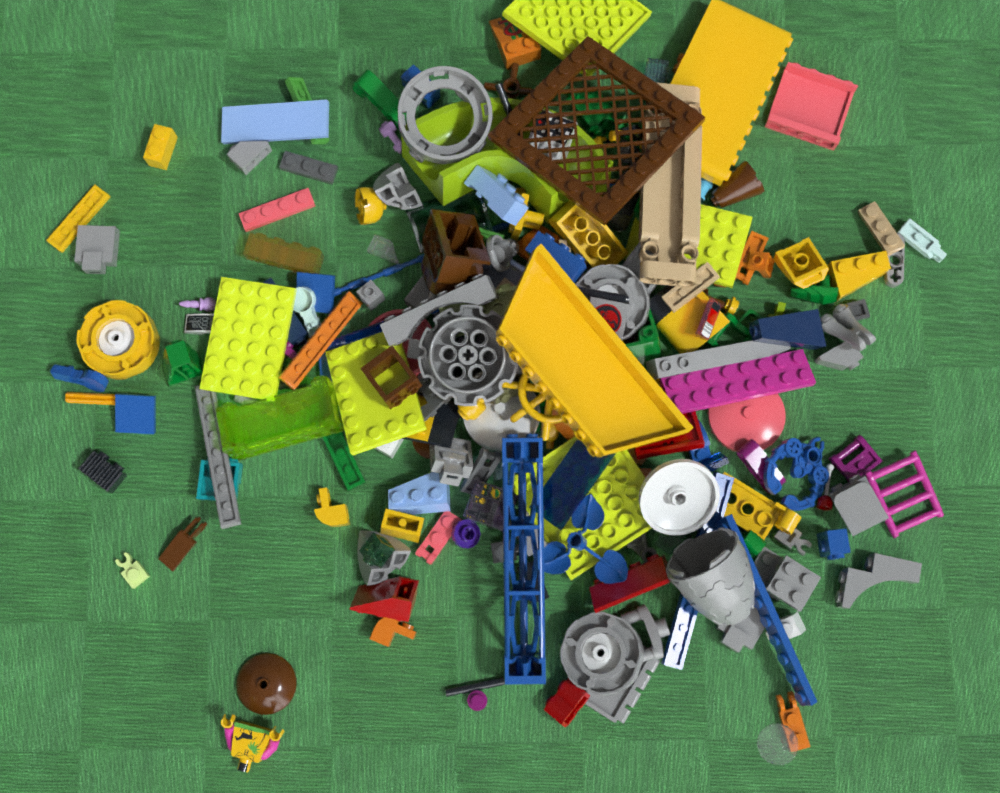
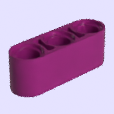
M750 439L736 451V454L762 488L771 494L765 488L763 479L764 460L769 457L756 441ZM776 468L775 477L780 481L782 486L786 482L784 476L780 473V471Z

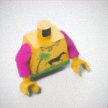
M224 714L221 725L224 727L227 747L231 751V756L240 758L237 770L249 772L252 762L259 763L262 760H266L277 750L280 738L285 732L283 729L280 733H277L275 730L276 726L270 729L240 720L234 724L236 716L232 714L231 719L228 720L226 714Z

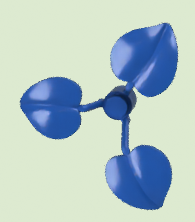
M589 494L584 497L572 513L573 526L578 529L583 528V530H578V532H573L568 536V551L564 544L557 541L550 542L544 547V572L549 574H562L566 572L571 566V560L568 555L571 554L572 548L577 551L585 549L600 560L596 563L594 571L596 577L601 582L606 584L624 582L628 576V567L623 556L614 550H607L603 557L599 556L587 547V540L582 535L587 529H598L604 522V511L593 495Z

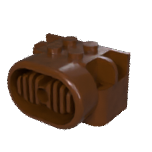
M431 209L422 236L425 254L421 263V270L427 288L437 296L440 292L455 290L454 286L462 282L466 284L472 282L473 277L483 274L482 265H490L491 261L475 215Z

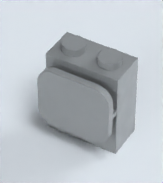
M856 474L848 479L850 482L844 485L842 483L831 487L832 491L829 492L852 536L889 518L864 474L861 476Z

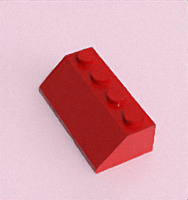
M657 553L648 557V561L641 564L638 561L629 565L628 576L624 582L606 584L598 578L593 580L594 584L589 589L595 613L670 583L666 573L668 562L665 555L659 556Z

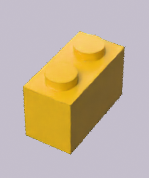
M154 124L143 156L149 166L167 170L178 138L172 128Z
M386 509L380 534L419 543L424 518Z

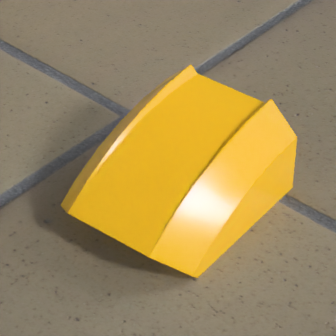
M809 237L786 249L775 252L773 259L783 274L793 284L803 289L824 280L829 270Z

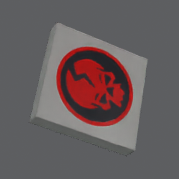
M591 297L590 303L618 337L623 340L630 304Z

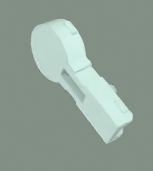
M297 287L293 310L299 312L301 317H303L310 338L321 325V321L317 317L314 308L316 296L308 287Z

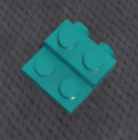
M207 457V460H201L196 499L216 501ZM229 459L236 497H238L243 464L238 463L237 459Z

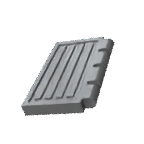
M654 658L643 662L637 679L631 686L620 693L602 696L586 691L590 697L585 704L614 723L619 720L624 724L631 713L630 710L625 708L626 704L632 708L635 706L641 693L635 690L636 687L642 690L645 689L651 678L650 675L645 673L646 670L654 673L660 660Z

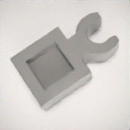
M796 528L792 535L779 530L774 536V539L789 550L793 546L796 547L797 552L802 556L806 552L801 549V546L806 545L809 548L812 546L810 541L800 539L802 533Z

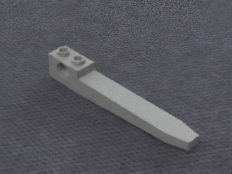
M752 340L645 361L647 372L651 377L659 379L770 357L771 355L787 351L791 347L753 342Z

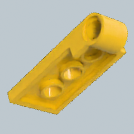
M726 472L723 473L724 475L733 477ZM734 478L730 493L735 495L736 502L733 504L727 503L724 516L732 514L738 527L744 531L751 529L763 540H765L773 526L786 534L792 535L801 520L800 515L778 502H773ZM744 504L752 506L753 512L751 514L743 512L742 507Z

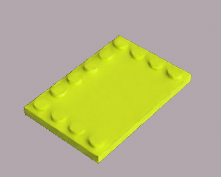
M383 332L325 352L349 450L352 455L427 430L417 393L408 396L399 406L393 407L390 410L360 369L390 347ZM403 343L394 346L395 350L409 367ZM397 362L377 376L375 381L384 393L388 395L410 379V377L399 362Z

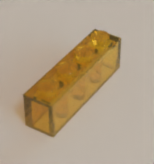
M259 232L256 234L249 233L243 252L247 260L293 272L319 274L324 260L322 251L317 247L310 246V248H306L298 242L287 243L281 238H268L265 234Z

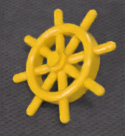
M522 373L519 382L513 381L511 384L506 382L502 385L503 388L517 389L519 401L522 405L521 409L510 416V421L515 423L528 414L533 419L543 423L541 438H543V441H547L551 424L563 421L559 414L552 415L553 409L549 406L548 400L543 394L540 393L528 402L526 391H538L535 388V384L527 383L529 378ZM546 400L544 414L534 409Z

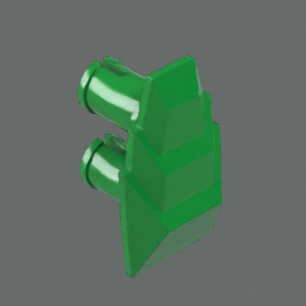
M826 274L825 279L820 281L819 285H811L805 289L801 287L791 288L790 296L824 305L837 301L839 288L830 287L831 276Z

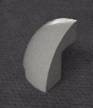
M399 163L389 167L376 179L373 189L385 204L402 210L422 206L415 188L409 183Z
M360 531L358 538V562L365 584L368 586L383 582L389 578L388 574L395 568L401 569L410 555V548L394 537L374 531Z

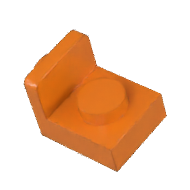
M751 251L747 268L748 270L759 271L763 278H771L775 261L769 252Z

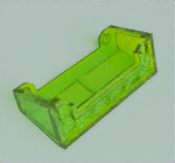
M320 375L314 377V380L310 382L311 385L241 406L227 402L215 408L222 451L231 458L241 461L345 431L332 381L327 376Z

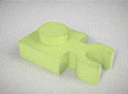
M125 552L126 562L122 563L120 559H116L115 562L118 566L124 567L125 570L121 575L131 588L135 589L148 579L150 575L139 561L132 563V556Z

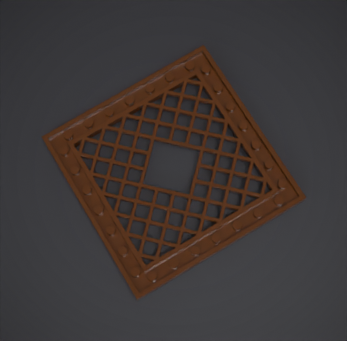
M587 36L488 134V139L605 226L705 122V116ZM585 69H596V75L586 76ZM599 69L605 72L606 74L599 75ZM583 70V76L576 77ZM600 79H610L611 85L600 86ZM613 79H615L621 85H614ZM587 80H597V87H587ZM584 81V88H574L573 82ZM569 83L571 84V89H564ZM625 89V96H615L614 90ZM628 89L636 95H628ZM611 90L612 97L601 98V91ZM598 91L599 98L588 99L587 92ZM585 92V99L575 100L574 93ZM571 93L572 100L561 101V94ZM558 95V101L551 102ZM639 99L640 106L629 107V100ZM626 100V107L616 108L615 101ZM643 100H645L650 105L643 106ZM599 102L600 109L589 110L588 103ZM602 102H613V108L602 109ZM586 103V110L575 111V104ZM562 105H572L573 111L562 112ZM548 106H559V113H549ZM544 108H546V114H539ZM654 109L655 116L644 117V110ZM657 110H659L665 115L658 116ZM627 111V119H617L616 112ZM630 111H641V117H630ZM614 113L616 143L578 146L576 116ZM573 116L574 123L563 124L562 117ZM560 117V124L549 125V118ZM546 118L547 125L536 126V119ZM533 120V126L526 127ZM658 120H669L670 127L659 128ZM645 121H655L656 128L645 129ZM642 122V129L632 130L631 123ZM628 123L629 130L618 131V124ZM574 127L575 135H564L563 128ZM550 129H561V136L550 137ZM536 130H547L548 137L537 138ZM534 131V138L523 139V132ZM657 132V140L646 139V133ZM643 133L644 141H633L632 134ZM619 135H629L630 142L619 143ZM575 139V146L565 147L564 140ZM561 140L562 147L551 148V141ZM548 141V149H537V142ZM654 144V145L648 150L647 145ZM644 145L645 152L634 153L633 146ZM617 147V155H607L606 148ZM620 147H631V154H620ZM603 148L604 156L593 157L592 149ZM579 150H590V157L579 158ZM576 151V158L566 159L565 152ZM562 152L563 159L552 160L551 153ZM543 153H549V158ZM641 157V158L635 163V158ZM632 158V166H621V159ZM618 159L619 167H608L607 160ZM604 160L605 168L594 169L593 161ZM577 162V170H566V163ZM580 162H591V169L580 170ZM628 170V171L624 174V176H622V171ZM619 171L620 179H609L608 172ZM605 172L606 180H595L594 173ZM592 173V181L581 182V174ZM616 183V184L610 189L609 184ZM606 184L607 192L596 193L595 185ZM588 185H593V190L590 189V188L587 187V186H588Z

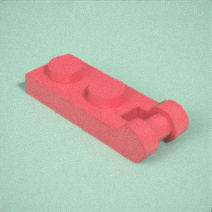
M450 511L443 512L415 552V555L419 558L423 557L427 560L428 564L432 565L451 538L453 526L462 519ZM429 545L434 548L432 553L426 550Z

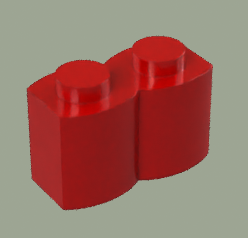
M569 678L563 680L558 685L557 693L547 699L544 711L565 728L571 723L577 712L590 697L586 691L574 685Z

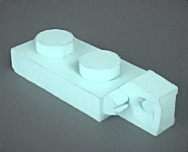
M908 219L897 232L904 237V240L928 259L932 258L940 263L947 255L940 249L939 241L911 219Z

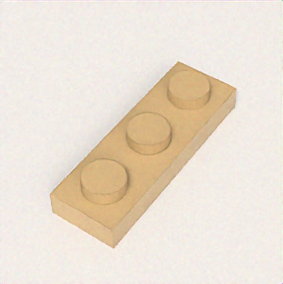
M875 201L858 210L859 216L882 250L887 252V256L904 248L905 244Z
M707 262L696 270L695 286H675L662 296V300L675 313L717 281L720 276Z

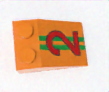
M500 17L489 21L506 70L511 69L512 63H518L520 66L541 58L540 44L507 19Z

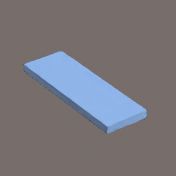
M328 100L222 107L221 143L238 144L240 141L270 142L329 138Z

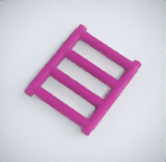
M916 450L910 452V456L881 469L864 473L889 517L884 521L892 538H897L899 536L898 533L931 518L944 516ZM911 463L914 464L917 474L884 489H879L875 479ZM916 482H922L925 489L924 492L889 508L887 507L883 497ZM929 498L933 507L932 510L895 526L891 515Z

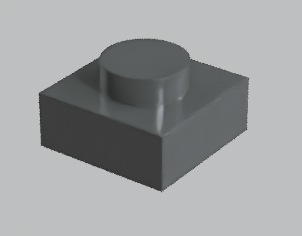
M865 299L847 303L857 321L871 317Z

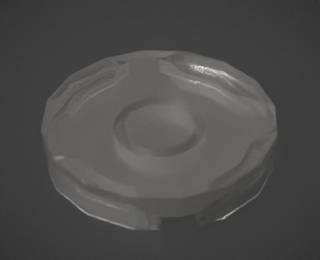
M773 723L764 727L759 733L757 748L761 757L768 763L775 765H785L791 762L799 748L798 739L794 731L780 723Z

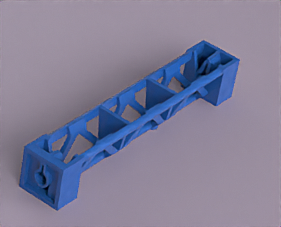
M506 434V438H502L505 685L546 684L543 438H538V434H526V438H518V434ZM508 463H512L508 485ZM532 463H537V483ZM515 473H518L519 516H515L513 502ZM526 473L530 474L533 491L530 516H526ZM536 508L538 513V525L534 524ZM509 509L512 525H509ZM534 529H538V549ZM509 530H511L510 549H509ZM516 536H519V580H516L513 560ZM527 536H530L534 557L531 580H527ZM509 571H510L511 582H512V588H513V589H511V590H510V583H509ZM537 572H538V587H539V590L535 589L536 578H537ZM510 595H512L511 612H510ZM535 595H539V614ZM528 600L532 604L535 623L532 644H528ZM516 601H520V644H517L514 628ZM538 636H539V653H536L537 642H538ZM510 637L514 654H510Z

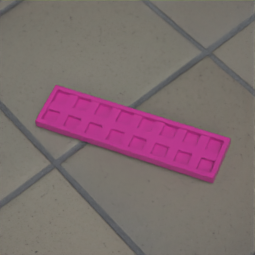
M803 349L661 378L659 381L662 390L682 414L806 388L816 384Z

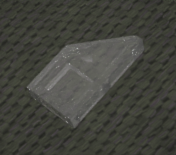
M374 235L366 251L369 254L398 264L399 260L391 240Z

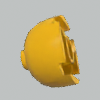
M361 187L356 189L355 207H358L360 213H356L360 225L376 223L382 217L383 210H386V204L377 196L373 188Z

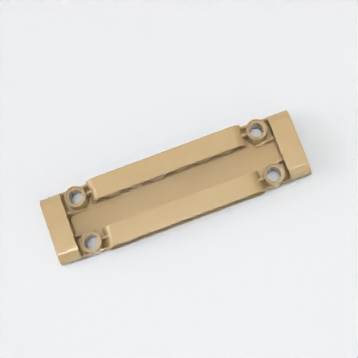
M657 83L702 114L700 108V89L698 87ZM654 109L645 110L644 117L655 116V114L651 112L654 111ZM657 110L658 116L665 115L659 110ZM658 120L659 128L670 127L669 120ZM645 121V129L656 128L655 121ZM702 125L640 188L639 243H641L639 259L640 281L643 283L680 287L696 285V259L699 255L697 247L700 240ZM657 132L646 133V139L657 140ZM654 144L647 145L648 150H649ZM642 145V153H644L645 149L644 145ZM645 251H651L653 255H648ZM684 254L690 255L691 259L686 258Z

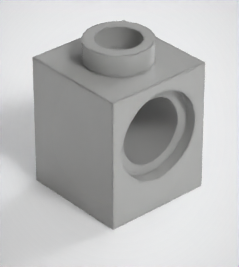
M372 280L356 291L358 297L370 311L385 300L384 294Z

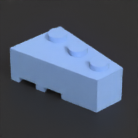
M477 165L464 184L476 190V195L479 198L483 196L488 202L487 206L502 220L516 226L529 208L524 203L525 198L515 193L516 188L506 183L508 180L499 173L495 175Z
M431 472L388 490V506L390 510L410 515L451 511L450 487L448 484L439 482V473Z

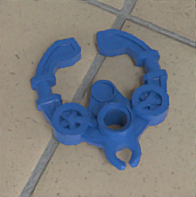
M820 437L811 439L808 444L801 443L796 438L785 439L779 446L773 448L771 456L764 460V485L771 495L777 494L782 488L780 481L775 477L776 461L778 459H783L784 457L793 458L792 467L790 468V475L793 478H802L808 474V480L812 484L809 489L811 494L808 497L804 496L799 501L793 495L783 496L780 504L792 511H800L809 507L813 508L815 500L822 496L825 484L829 480V472L827 468L822 466L821 461L824 441L820 442V448L815 447V442L820 441Z

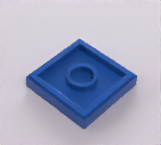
M297 272L296 288L308 287L315 293V312L330 313L334 307L335 275Z
M115 394V432L155 434L156 395Z

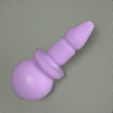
M207 297L204 299L199 298V301L185 300L179 302V305L186 308L199 307V311L212 312L215 310L216 301L211 297Z

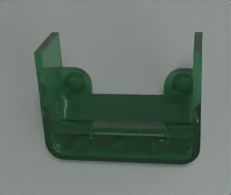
M476 190L463 195L445 206L437 198L422 202L420 207L405 210L421 254L425 253L422 245V236L431 209L475 215L478 227L484 228L486 225L489 231L493 230L486 203L482 197L479 198L476 195Z

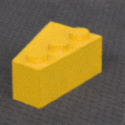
M882 251L831 261L827 265L829 268L827 274L831 276L830 287L839 288L836 301L838 302L840 299L885 275L891 267L887 252Z

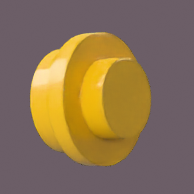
M732 296L725 301L726 303L723 308L725 309V314L729 312L734 315L739 306V301Z

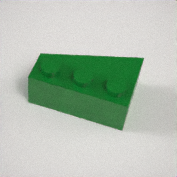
M175 340L170 345L165 346L162 368L168 387L202 375L203 367L199 354L184 340Z

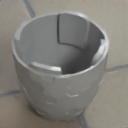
M720 527L694 539L688 538L674 549L673 556L667 563V577L695 610L717 625H724L723 623L734 625L748 617L751 613V607L753 609L755 605V582L747 553L735 531Z

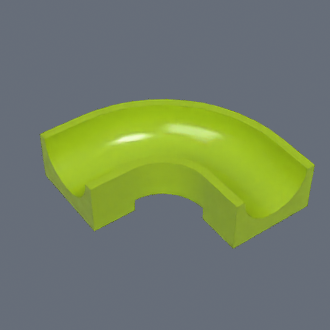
M489 97L492 105V123L489 133L506 117L500 98ZM508 98L512 110L522 101ZM459 101L436 109L415 121L419 132L429 142L440 146H450L461 142L468 136L473 127L474 115L469 102ZM486 103L480 104V105H481V109H482V115H483V120H482V122H487V120H488V115L485 116V111H484V106H483V105H485ZM548 108V111L558 113ZM533 120L526 127L533 126ZM406 124L404 127H405L406 131H409V130H408V127H407V124ZM577 125L578 146L597 145ZM524 131L523 139L529 138L531 131ZM401 135L402 157L443 206L474 190L471 187H467L464 182L477 165L495 175L499 173L507 180L523 187L527 194H529L528 201L538 213L544 214V220L548 224V220L569 201L568 198L491 142L488 136L485 140L487 143L481 152L473 154L457 163L438 164L427 160L421 163L409 154L410 148ZM572 139L570 147L575 146V139ZM592 149L593 157L604 156L602 149ZM579 150V158L590 157V150ZM569 151L566 159L576 158V151ZM604 160L593 161L594 169L605 168ZM607 160L608 167H613V161ZM577 162L566 163V170H577ZM580 162V170L591 169V162ZM605 172L594 173L595 180H606ZM592 173L581 174V182L592 181ZM606 184L595 185L596 193L607 191ZM588 185V186H587V187H589L590 189L593 190V185Z

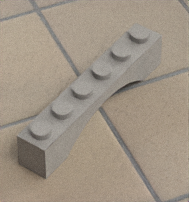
M479 274L473 277V281L468 284L462 282L454 286L455 290L448 292L446 290L437 294L438 298L423 300L419 303L420 306L414 309L409 307L402 310V314L397 317L392 315L385 318V322L380 324L388 345L394 347L410 340L421 322L431 313L442 307L459 303L483 306L498 299V294L490 276Z

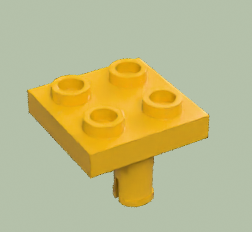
M522 193L521 196L525 198L524 203L527 205L529 194ZM527 210L516 226L509 225L508 233H511L510 238L517 241L523 227L540 230L544 214Z

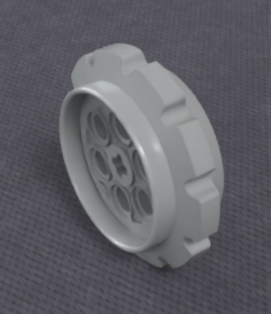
M461 305L459 312H454L452 308H449L433 319L435 327L432 329L427 327L421 336L419 348L424 350V355L418 357V364L422 377L432 380L429 388L443 400L453 397L455 405L477 406V401L480 398L485 403H488L504 393L502 385L506 382L509 384L513 382L519 365L511 360L506 349L496 341V331L503 317L494 311L484 314L483 307L479 305ZM464 333L465 340L462 343H457L455 341L456 334ZM484 334L485 341L482 344H476V335ZM448 349L454 351V357L450 360H446L444 357V353ZM468 350L474 354L470 361H467V358L464 357ZM488 351L494 354V359L491 362H485L483 358L484 354ZM456 367H461L463 370V374L459 378H455L453 375V370ZM476 368H481L483 371V375L479 379H475L472 374Z

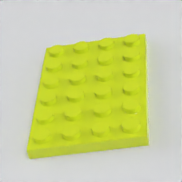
M701 204L700 240L697 247L699 255L696 259V270L708 262L720 276L713 284L733 288L753 217ZM637 218L634 220L626 246L628 254L623 258V261H626L639 243V221ZM684 254L686 258L691 259L690 255Z
M221 277L199 389L276 402L280 383L278 377L282 372L297 293L296 288Z

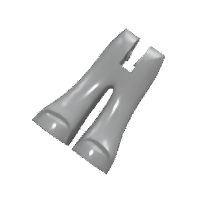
M847 304L837 305L833 311V316L825 314L820 319L823 332L840 338L855 350L862 351L866 348V345H871L876 341V337L855 319Z

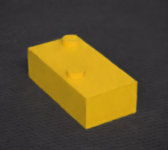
M570 200L548 220L561 238L567 240V245L571 246L574 254L578 253L585 259L584 262L588 271L599 265H616L628 254V251L607 225L601 224Z

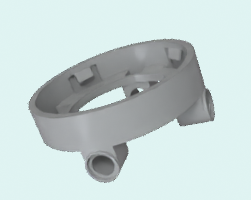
M437 66L420 72L408 82L398 104V125L405 143L410 148L409 154L421 163L424 160L438 164L457 163L473 154L481 152L487 143L485 140L492 123V105L486 89L473 75L456 67ZM448 74L449 79H437L429 81L430 75H434V77ZM437 89L454 90L459 98L470 103L474 122L470 133L464 140L454 145L440 146L429 142L419 132L415 121V111L424 96L429 92ZM483 103H486V104L483 105V106H484L485 116L488 115V120H487V122H482V120H483V115H482V109H481V105H480V104H483ZM402 113H406V121H407V127H408V130H409V131H406V129H405V127H404V126L406 125V123H405V115L402 114Z

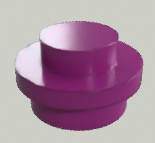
M480 690L471 692L467 699L468 706L474 711L483 710L487 705L486 694Z

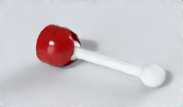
M827 464L829 480L825 486V493L818 498L816 506L821 510H832L833 500L828 496L831 472L834 466L833 464Z

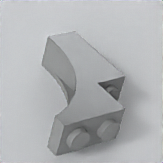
M877 553L869 554V557L865 560L867 571L849 567L843 568V571H840L838 577L840 589L836 592L835 596L837 607L850 609L853 602L862 592L884 581L919 583L922 563Z

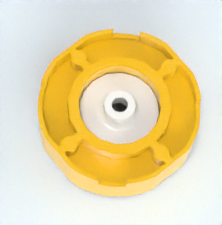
M112 300L91 309L85 315V321L81 329L77 331V345L83 361L93 370L115 380L128 379L147 370L157 357L160 347V336L153 319L139 306L123 300Z

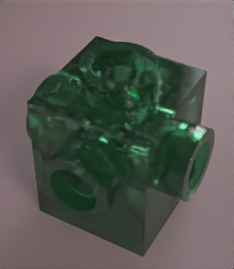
M373 532L359 551L363 555V561L366 564L382 568L395 551V548L387 538Z

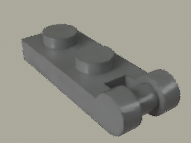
M482 447L473 464L469 479L464 478L460 485V491L479 495L484 483H487L499 464L501 452H490L489 449Z

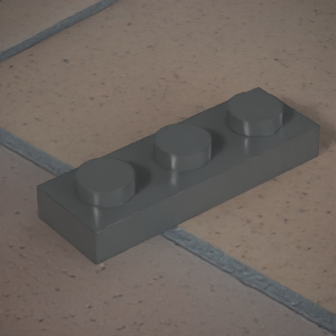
M288 151L284 152L279 166L282 171L333 185L338 171L337 165Z

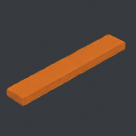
M350 291L346 292L278 378L292 390H295L363 303Z

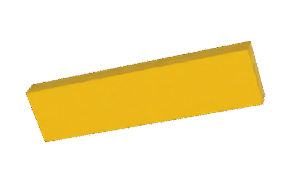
M94 184L46 241L63 253L77 237L78 225H87L110 199V195Z

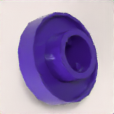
M468 519L458 521L453 526L451 533L455 545L464 549L474 547L480 540L481 534L478 525Z

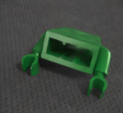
M598 91L587 92L588 99L599 98ZM585 92L574 93V99H585ZM571 93L563 94L568 95L566 100H572ZM612 101L602 102V109L613 107ZM599 102L588 103L589 110L600 109ZM586 103L575 104V111L586 110ZM613 113L578 115L576 117L589 136L593 135L595 139L598 135L606 132Z

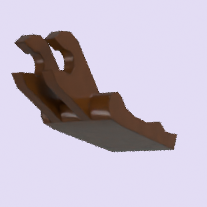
M200 517L195 518L185 530H180L158 558L172 572L175 571L188 552L197 544V541L194 539L207 526L206 522L204 524L201 523L191 535L188 534L200 522Z

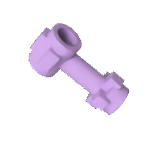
M386 121L381 125L379 131L384 138L388 136L394 143V151L402 154V142L395 134L397 128L392 121Z

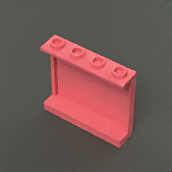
M788 62L764 127L834 151L841 139L840 134L858 85L848 80L838 79L830 74L820 73L816 69L802 67L798 63Z

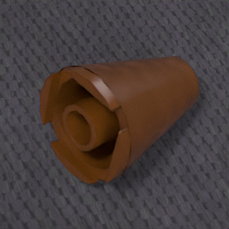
M744 161L731 173L728 181L724 180L721 186H718L711 193L712 197L710 200L715 207L724 208L758 196L765 192L761 181L757 179L754 169L747 161Z

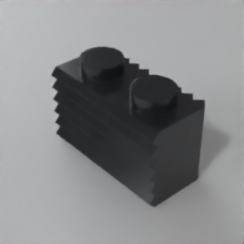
M92 450L78 469L105 491L114 493L127 477V474L123 472L125 468L117 462L112 464L108 460L110 456L100 450L98 453Z

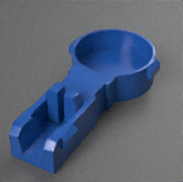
M56 364L53 365L50 371L54 379L80 384L96 392H104L109 383V380L103 374L94 370L82 371L74 369L73 366L65 367Z

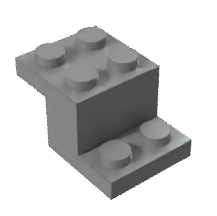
M766 547L762 549L754 560V564L770 598L775 601H783L801 612L821 577L787 555L780 557Z

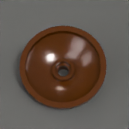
M272 653L256 655L242 666L237 677V693L242 704L250 711L261 715L277 713L284 709L295 695L297 688L295 671L292 665L279 655ZM263 680L267 682L266 688L261 687Z

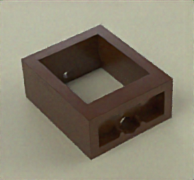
M390 346L360 368L390 410L393 407L399 406L404 399L417 393L419 388L422 387L418 378L393 346ZM399 362L410 379L386 395L375 381V378Z

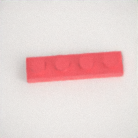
M309 188L238 214L244 230L249 232L316 206Z

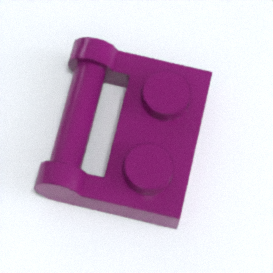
M857 435L854 441L839 453L829 457L830 462L848 482H850L848 480L850 477L856 474L861 476L882 462L881 458L861 435ZM858 447L863 449L860 454L846 465L841 461Z

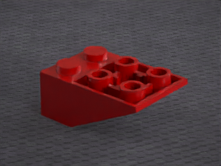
M396 577L374 585L367 586L365 584L358 586L350 610L409 622L416 601L419 580Z

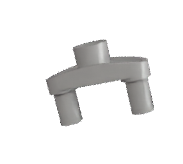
M645 604L637 606L638 609L621 614V617L629 624L642 620L646 625L652 644L651 647L643 649V662L654 658L656 660L663 658L664 651L661 638L670 635L665 618L654 621Z

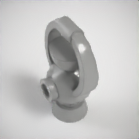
M492 235L487 238V252L493 267L498 272L508 270L511 259L519 251L518 242L512 238L503 239L499 235Z

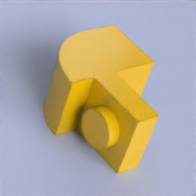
M327 487L320 488L319 494H317V503L322 508L314 509L316 517L330 527L350 525L347 505L332 506L329 489Z

